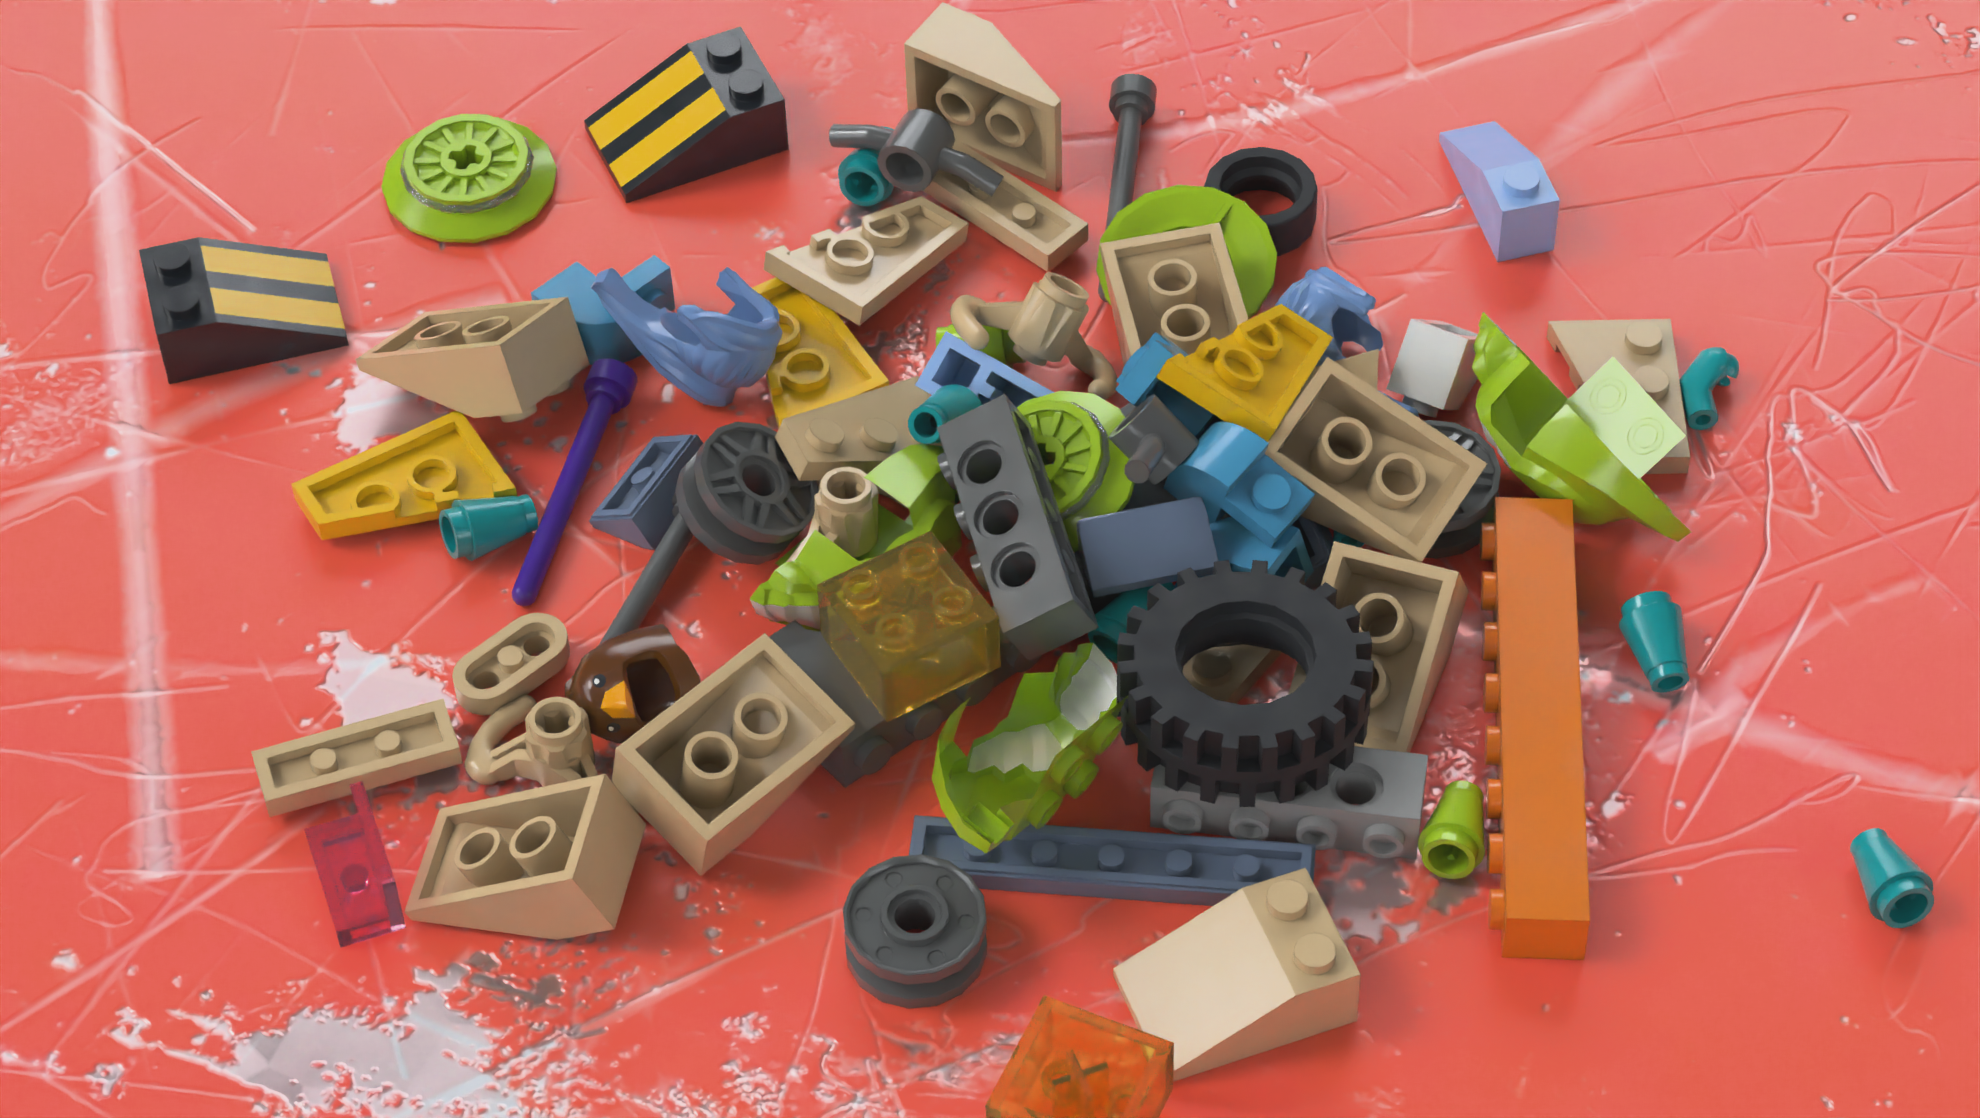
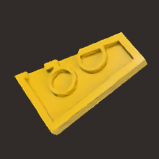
M777 277L752 287L757 293L770 301L778 309L779 326L782 330V337L777 345L775 358L765 374L778 429L784 418L889 385V380L835 311Z
M1279 304L1238 324L1232 334L1220 340L1212 337L1200 343L1196 351L1186 357L1179 353L1167 359L1156 378L1224 422L1242 426L1268 442L1333 337L1289 308Z
M456 410L291 484L295 501L321 540L439 519L441 510L452 508L454 500L506 496L517 497L516 488L464 414Z

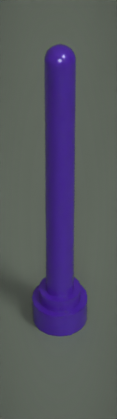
M610 358L596 360L592 364L585 380L584 391L588 408L512 589V599L519 606H529L536 600L612 414L619 412L621 408L626 407L631 401L638 383V377L632 368L621 361Z

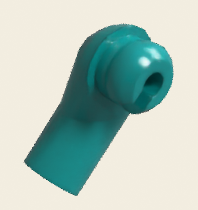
M1711 347L1702 350L1679 379L1688 425L1692 429L1705 430L1717 423L1719 416L1712 390L1716 385L1721 387L1730 385V379L1727 375L1737 378L1739 374L1737 358L1727 353L1722 347Z

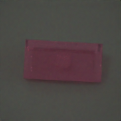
M363 781L349 784L356 814L304 829L340 948L406 928L396 882Z

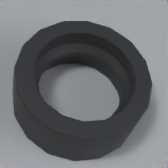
M1267 147L1246 148L1222 157L1209 170L1204 187H1214L1231 196L1244 191L1267 190L1277 192L1294 203L1290 208L1279 213L1258 215L1268 226L1277 256L1299 248L1311 236L1316 221L1318 189L1314 173L1301 159L1284 150Z

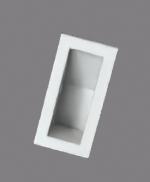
M1411 319L1386 389L1404 395L1402 403L1417 409L1420 414L1436 417L1439 409L1459 410L1478 379L1472 370L1475 358L1473 345L1478 334L1444 321Z

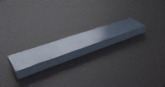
M915 815L909 855L923 854L948 860L968 873L979 889L1214 906L1243 887L1305 867L1312 881H1314L1316 844L1044 825L1040 829H1036L1030 824L1012 840L1003 841L986 854L961 839L946 817Z

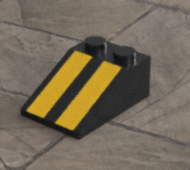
M741 26L687 43L584 120L585 129L626 203L789 150L785 99Z
M202 237L139 250L155 331L169 384L349 346L327 254Z

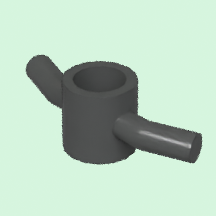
M919 108L909 110L903 115L894 131L871 124H833L829 130V141L833 147L871 148L880 151L877 159L879 170L892 185L904 191L917 192L924 190L930 185L937 172L941 170L957 175L992 197L1004 178L1003 175L970 155L952 149L955 142L952 128L945 119L930 110Z
M1155 394L1149 396L1130 412L1108 437L1129 459L1124 468L1126 477L1134 483H1143L1148 479L1153 485L1159 483L1174 471L1199 443V440Z

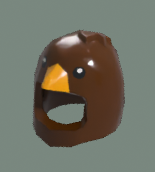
M663 624L635 629L608 639L587 653L581 659L574 675L565 683V697L574 701L586 711L591 734L614 743H623L700 683V677L688 655L676 644L669 630Z

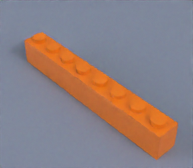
M1495 497L1493 523H1481L1480 561H1492V572H1482L1481 610L1493 611V622L1483 623L1482 660L1494 661V673H1485L1483 710L1484 713L1496 714V726L1486 725L1485 765L1497 766V779H1487L1486 819H1498L1499 832L1488 834L1487 873L1500 874V889H1490L1488 927L1489 930H1501L1503 958L1584 960L1590 926L1573 499Z

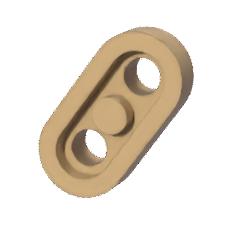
M526 614L518 617L468 652L456 663L452 673L458 703L465 710L473 714L492 715L502 706L519 696L529 694L564 668L570 657V646L565 625L558 618L550 614ZM542 652L538 656H531L533 653Z

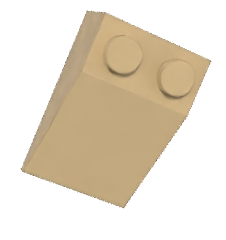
M942 2L904 43L908 111L919 108L930 110L940 115L952 128L955 141L959 140L1002 169L1056 192L1062 186L1061 99L992 22Z
M1220 223L1100 243V252L1123 365L1139 348L1147 343L1155 332L1164 336L1190 355L1196 351L1200 343L1212 337L1220 340L1232 334L1238 324L1248 320Z
M568 297L424 312L355 359L359 371L470 417L500 416L502 422H514L531 416L537 411L536 404L545 397L568 389L570 387L569 379L590 365Z
M1329 357L1322 363L1272 435L1265 452L1268 457L1315 494L1311 504L1300 516L1393 556L1417 562L1423 561L1487 465L1486 462Z
M1334 541L1321 585L1326 582L1337 589L1336 608L1338 610L1351 604L1354 605L1360 613L1359 632L1369 631L1372 639L1371 660L1374 661L1367 735L1363 745L1354 743V746L1410 753L1450 656L1469 591L1458 571ZM1297 663L1288 694L1293 693L1306 679V673L1299 663Z
M764 633L619 745L615 751L612 783L625 799L702 876L747 840L854 730L855 722Z
M606 774L440 808L404 913L413 921L555 940L613 930L618 920L646 823Z
M1306 867L1239 889L1113 968V977L1164 1085L1357 1021L1361 974Z

